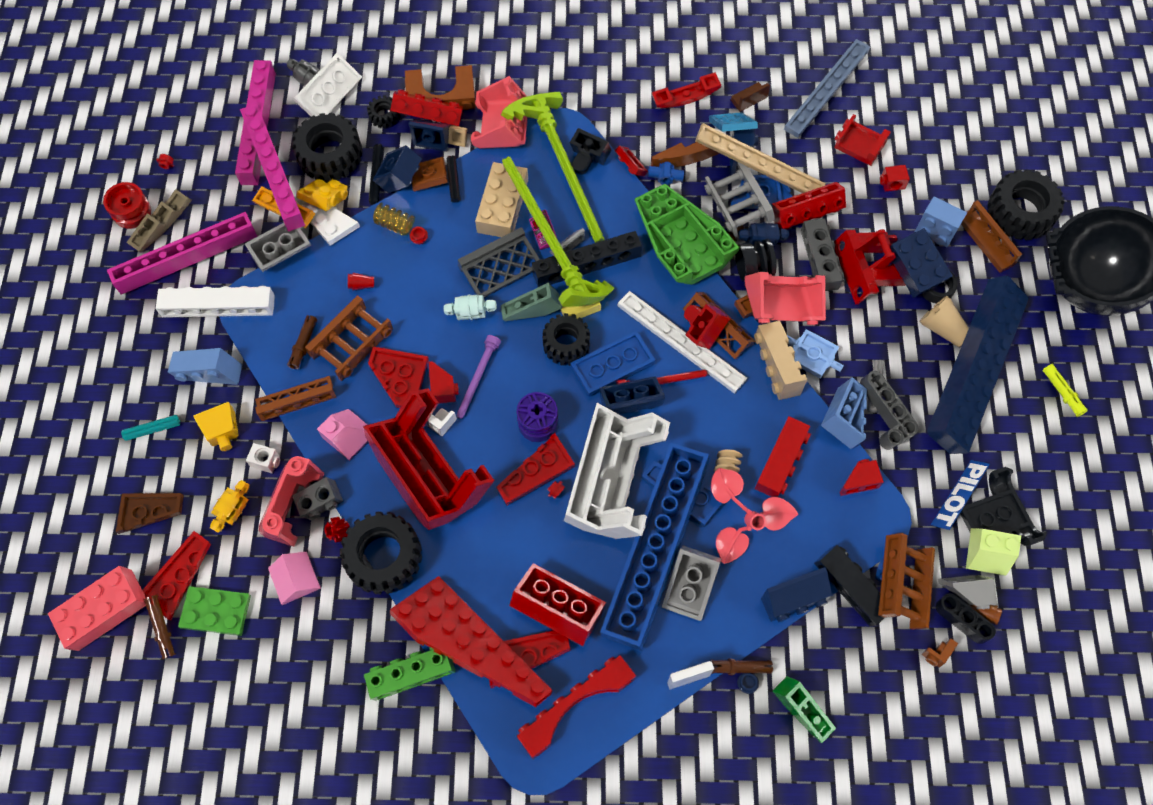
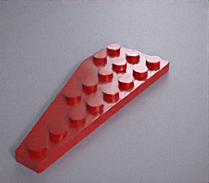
M439 576L390 609V615L417 643L423 646L425 644L434 649L435 653L443 654L453 659L455 664L481 678L483 676L499 688L502 686L513 692L514 696L532 706L537 707L551 695L552 689Z

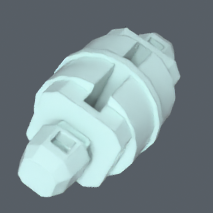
M470 294L455 297V304L448 303L444 305V313L446 315L456 314L457 320L485 318L486 311L491 312L497 309L495 300L485 301L483 295Z

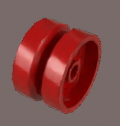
M118 183L108 189L104 195L103 204L106 211L111 215L114 222L122 228H137L147 213L151 215L149 201L144 196L140 187L134 183Z

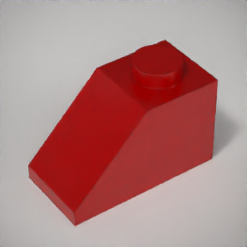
M430 361L429 376L432 394L439 404L456 402V395H459L458 383H454L453 376L433 361Z
M869 459L859 461L842 487L840 496L879 489L883 479L877 461H869Z

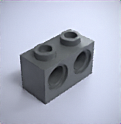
M328 477L292 495L300 517L309 520L320 517L322 512L333 510L338 506L337 504L343 502L335 480ZM329 491V496L325 499V495ZM312 501V505L308 509V504Z

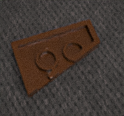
M122 493L116 532L121 534L181 515L184 495L182 493Z

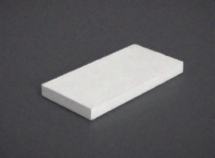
M336 53L293 100L310 116H319L320 113L328 115L360 81L362 76L343 57Z

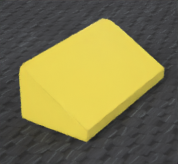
M601 303L562 307L560 310L563 316L564 313H568V316L574 314L578 319L579 317L583 318L601 311Z

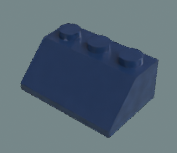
M656 376L599 388L602 406L617 414L633 413L647 408L653 409L656 406L663 405L665 395Z
M824 567L768 588L761 600L770 621L777 620L782 622L789 619L790 614L797 613V615H801L809 611V607L815 605L816 608L828 604L827 600L832 594L827 570Z

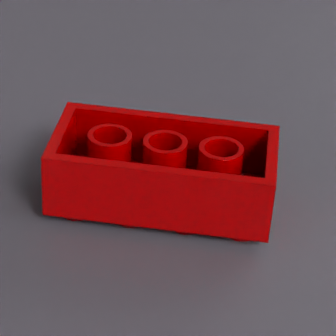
M533 563L514 589L509 606L584 646L599 621L606 602Z

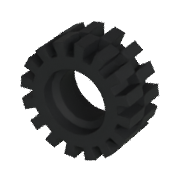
M383 95V98L377 96V100L373 98V102L370 101L369 106H367L370 122L380 129L382 126L384 129H387L386 126L388 125L392 127V123L395 125L397 123L396 120L399 121L400 113L389 111L384 115L377 114L381 110H391L392 97L389 96L387 99V96Z

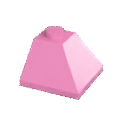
M349 409L330 415L317 428L321 437L349 461L368 443L363 428L367 424Z

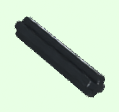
M454 155L447 156L450 198L453 203L459 202L460 191L456 157Z

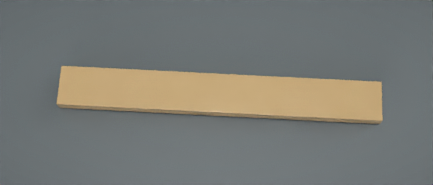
M704 123L700 126L696 142L796 191L805 193L826 184Z

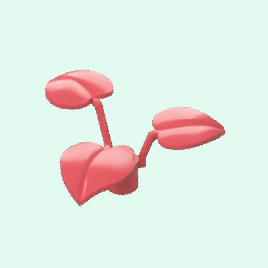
M718 468L711 480V491L714 498L721 503H727L732 498L747 513L744 518L746 527L739 528L738 531L733 527H727L721 530L716 537L717 552L719 557L722 558L721 562L726 564L739 558L748 548L749 538L746 534L741 533L742 531H751L752 528L754 530H761L764 527L772 531L780 530L796 517L798 512L789 502L779 497H770L764 500L762 503L763 512L758 513L749 510L735 497L743 490L744 482L740 474L733 470Z

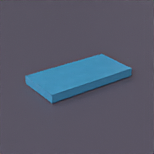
M742 112L709 116V122L722 132L758 128V122Z

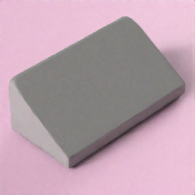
M582 228L575 231L560 243L564 252L571 251L585 240V230Z

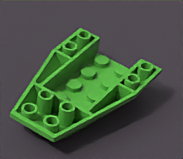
M666 184L634 199L657 258L676 282L693 285L722 270L739 251V246L716 220Z

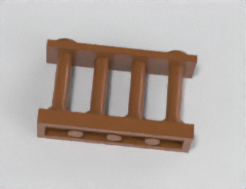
M358 295L305 346L308 355L314 360L321 355L337 368L335 373L340 381L345 377H349L353 369L372 351L373 346L376 347L393 330L391 321L388 318L383 323H380L365 311V303ZM357 317H362L376 330L370 336H367L353 325L352 322ZM344 330H349L363 341L356 350L339 337ZM331 343H336L351 356L342 363L326 350Z
M904 533L886 535L878 615L884 618L903 615L910 618V629L929 628L935 548L915 550L907 546L908 535ZM906 555L915 558V569L905 566ZM904 574L914 578L913 590L903 586ZM902 595L912 598L911 610L902 606Z

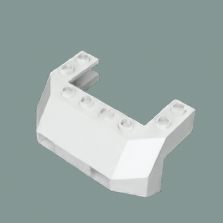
M596 403L564 522L583 531L615 539L642 536L647 516H633L634 509L625 507L630 494L629 490L634 478L635 466L639 459L640 447L666 441L670 422L654 413L626 419Z

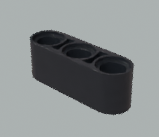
M946 594L936 602V611L974 642L983 644L995 636L996 629L994 625L956 595ZM944 601L951 604V609L946 608ZM962 615L968 617L969 623L963 621ZM979 628L984 629L986 637L980 634Z

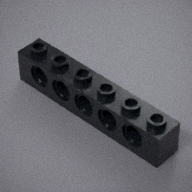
M636 231L565 252L571 264L579 268L578 272L584 275L641 257L642 244ZM555 256L532 262V274L537 287L546 283L552 285L565 281L561 276L562 268Z

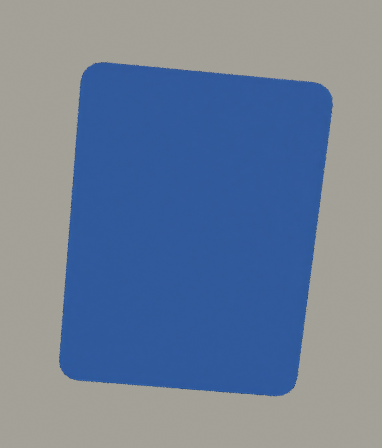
M569 108L550 109L557 123L555 130L571 165L577 153L573 151L570 141L578 128L606 140L591 121L580 112ZM531 118L527 120L526 142L524 145L506 148H476L456 159L460 191L459 202L453 203L451 201L446 165L448 183L413 191L411 184L409 187L399 190L350 217L357 221L360 227L331 246L319 234L308 240L311 246L264 272L257 268L229 286L231 288H239L241 286L270 287L275 295L273 315L219 317L223 327L266 396L320 378L331 377L337 398L280 415L279 417L304 458L310 459L324 472L323 478L328 477L335 480L343 502L337 504L336 509L342 519L349 523L351 528L355 526L354 522L357 519L360 521L364 520V515L370 513L371 516H376L375 513L381 511L384 515L387 512H391L396 517L401 516L405 519L406 523L409 522L413 527L421 544L422 562L418 563L419 571L417 574L413 573V580L410 583L406 581L403 583L404 588L401 590L394 588L393 593L389 594L395 605L439 576L503 641L554 631L509 606L514 589L533 563L606 602L602 615L584 646L568 638L570 651L532 669L552 689L551 695L537 707L514 696L513 692L502 686L500 688L498 686L490 688L489 679L484 676L481 678L454 662L456 673L441 678L497 770L510 786L527 795H548L569 784L723 674L714 673L710 677L669 689L667 682L672 673L710 660H727L728 658L743 660L816 608L814 605L808 608L809 611L801 615L793 613L785 621L778 622L775 620L771 622L761 600L768 588L819 570L814 562L835 545L843 547L848 552V557L852 562L857 563L862 568V573H865L880 562L885 550L886 535L898 533L909 535L912 521L910 508L904 497L880 468L883 483L879 489L840 496V491L856 464L864 459L873 460L860 444L850 449L821 426L829 407L808 382H806L800 396L778 400L777 394H774L772 391L771 377H768L766 373L767 365L765 360L761 359L759 344L755 342L752 347L746 348L737 359H734L715 341L709 350L747 377L746 382L735 394L707 374L706 377L661 384L660 386L665 395V400L661 406H656L653 409H642L633 413L619 414L626 419L654 413L670 422L666 441L640 447L639 459L635 466L634 478L631 482L630 494L625 507L634 509L633 516L644 515L654 487L643 480L641 476L654 461L663 464L670 443H674L709 454V465L702 482L703 485L711 486V480L715 473L714 468L717 466L718 452L721 450L740 452L743 457L736 459L741 461V465L737 467L740 469L738 474L742 477L744 485L742 492L735 497L749 510L758 513L763 512L762 503L771 496L756 490L755 487L787 418L790 416L810 425L808 433L811 434L807 444L802 443L800 449L804 451L799 461L795 460L793 466L796 468L792 477L787 476L785 480L788 486L784 494L779 493L778 495L779 498L789 502L796 509L798 515L780 530L772 531L764 527L761 530H754L752 528L751 531L741 532L749 538L748 548L736 560L726 564L720 563L702 621L662 608L680 548L684 545L719 557L716 549L718 533L727 527H733L737 531L739 528L746 527L744 518L747 513L731 498L727 503L722 504L704 527L690 516L643 650L639 651L602 637L600 631L635 537L615 539L583 531L564 522L596 403L601 404L600 391L588 396L571 365L568 366V363H565L563 366L560 365V362L556 364L553 362V358L549 359L547 353L545 354L542 336L545 324L550 323L552 317L556 319V315L560 314L563 316L559 309L546 316L511 321L503 320L502 304L538 288L532 273L484 297L485 301L495 300L497 304L495 311H486L485 318L457 320L456 314L446 315L444 313V305L448 303L455 304V297L467 296L468 294L476 295L464 273L460 271L458 259L501 238L477 233L475 223L493 162L503 163L502 159L510 156L515 166L528 168L527 187L540 210L546 209L559 243L582 228L585 230V240L574 249L595 243L546 132L541 131L537 119ZM611 145L612 151L604 165L593 161L585 174L580 175L575 172L604 239L607 240L636 231L642 244L641 257L583 275L582 279L594 283L598 280L602 283L605 280L614 287L613 291L600 301L601 311L582 318L583 323L586 322L590 330L589 352L586 355L637 330L656 361L655 364L625 378L626 381L702 370L618 307V302L629 291L686 333L691 325L684 317L685 310L683 308L696 292H705L755 340L754 334L760 324L752 315L743 319L734 305L735 301L738 300L737 296L717 273L693 285L679 283L675 281L657 258L634 201L635 198L649 191L635 174L629 172V167L625 162H621L618 159L619 155ZM522 201L515 230L520 227L523 228L527 240L540 260L553 256L550 253V247L540 250L529 222L532 215L525 202ZM419 226L427 231L428 239L426 242L415 244L411 241L410 232L414 227ZM524 242L516 246V251L526 253L527 247ZM503 252L500 255V259L510 261L512 253ZM514 254L512 262L522 264L524 257ZM526 258L525 266L532 267V262H535V260ZM487 260L484 267L494 269L496 261ZM498 262L496 270L506 273L508 265ZM511 266L509 274L517 275L520 273L521 268ZM472 268L468 270L470 276L478 278L479 269ZM482 271L480 278L490 281L493 273ZM354 272L374 277V288L353 291L348 289V274H353ZM495 274L493 282L500 284L504 282L505 276ZM565 281L551 285L559 295L569 288ZM479 282L477 288L480 293L488 290L489 285ZM358 295L363 299L367 313L380 323H383L387 318L391 321L393 327L391 334L384 338L376 347L428 356L429 361L421 390L427 388L430 390V361H433L453 376L454 383H458L459 395H456V402L438 404L432 415L435 416L443 408L449 413L451 411L455 412L457 420L443 436L433 431L427 424L423 428L458 478L468 469H472L475 473L480 465H484L490 473L494 482L475 506L451 522L428 530L417 520L377 461L369 442L349 461L321 437L317 428L332 414L349 409L369 425L395 418L400 408L394 405L369 367L368 361L371 352L353 369L352 374L347 378L345 377L342 381L338 379L335 373L337 368L321 355L314 360L306 353L301 360L298 370L288 367L287 363L292 354L291 349L297 342L307 315L314 316L318 320L311 335V341ZM697 302L693 304L700 307V305ZM357 317L352 322L353 325L367 336H370L376 330L362 317ZM347 329L339 335L341 339L355 350L363 343L362 340ZM725 329L719 334L721 339L726 338ZM487 335L496 336L501 340L499 348L492 352L465 416L460 419L457 417V412L486 349L484 342ZM562 335L556 339L557 342L563 345L572 344L577 340L571 335ZM731 340V349L736 352L742 345L736 340ZM334 342L326 348L329 353L342 363L351 356ZM542 392L551 396L556 402L558 408V429L555 434L575 463V467L506 505L496 487L514 470H517L523 464V461L531 457L537 451V448L547 442H532L524 438L520 433L516 414L517 405L521 398L529 393ZM561 480L563 482L562 485L565 486L563 491L555 499L552 496L549 497L548 494L550 492L547 489L554 481L559 483ZM381 537L375 539L366 547L364 555L373 569H384L393 564L398 558L400 545L396 539ZM829 581L831 594L834 595L838 590ZM421 645L424 652L430 651L429 646ZM621 655L636 675L635 680L619 693L595 694L575 704L559 722L554 732L551 746L533 760L518 740V730L526 723L530 725L537 720L536 716L541 711L552 709L554 707L553 703L561 696L566 698L572 693L570 691L571 688L579 682L584 684L588 681L587 676L594 670L600 671L606 667L604 663L613 656L617 658Z

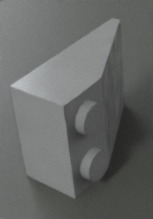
M683 545L680 548L662 608L702 621L722 558Z

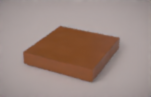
M444 157L420 162L418 171L412 177L413 191L448 183Z

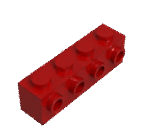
M398 89V91L393 93L390 111L459 126L463 106H460L457 102L449 101V103L442 102L443 100L440 98L432 97V99L425 98V95L415 93V95L408 94V91Z
M834 182L772 203L774 223H777L779 228L789 229L791 226L802 224L804 221L820 218L831 212H838L840 209L846 208L845 188L839 183Z
M788 416L756 484V490L771 497H778L779 493L784 494L788 486L785 480L787 476L792 477L796 468L793 466L795 460L799 461L804 451L800 449L802 443L807 444L811 436L808 433L810 425Z

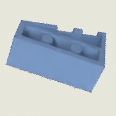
M221 348L176 351L172 353L168 373L174 376L176 380L182 382L195 381L238 385L243 364Z
M851 377L838 387L821 424L823 428L850 449L866 439V434L864 433V425L866 424L864 410L867 408V389Z

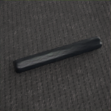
M381 144L373 146L368 200L370 205L379 202L380 186L373 181V178L383 160V146Z

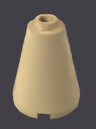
M945 296L919 322L955 346L960 347L969 328L952 300Z

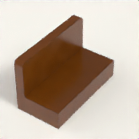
M758 82L732 95L730 101L741 112L768 98L770 84L761 85Z

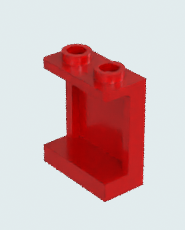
M853 114L850 120L846 119L844 122L843 130H839L835 136L836 144L834 148L872 166L885 146L891 131L884 129L882 134H879L855 122L856 115Z

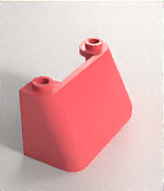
M510 76L476 92L475 105L483 112L481 133L478 131L473 132L471 142L473 146L479 149L519 147L526 142L527 117L524 116L522 121L515 117L513 120H508L501 116L502 111L508 105L523 97H527Z
M758 272L745 276L748 298L754 319L758 320V323H770V320L798 321L807 322V325H818L819 321L826 320L825 276L816 275L814 278L807 276L785 277L772 276L769 272Z
M296 456L291 458L284 466L259 524V532L264 537L289 546H295L298 537L291 532L293 525L284 522L294 500L292 495L296 494L299 486L307 488L311 482L320 481L324 476V472L310 459Z

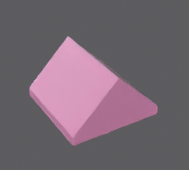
M307 552L282 554L268 568L281 605L321 589Z

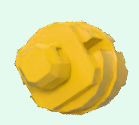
M243 480L239 481L235 486V490L227 487L221 497L217 499L218 501L211 514L216 516V519H213L210 529L219 533L225 527V522L230 525L236 522L249 499L243 496L249 490L250 485Z

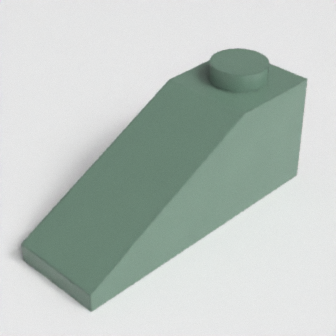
M546 283L502 304L503 320L511 321L551 314L562 308L558 300L560 295L549 283Z

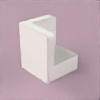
M441 408L435 416L431 415L426 424L440 436H443L457 420L456 414L453 411L449 413Z

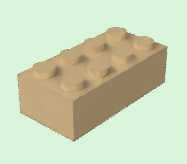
M493 162L475 220L477 233L503 237L515 230L523 199L502 163ZM516 166L527 185L528 168Z

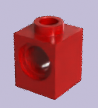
M906 165L885 167L882 175H880V184L883 185L885 192L904 190L910 180Z

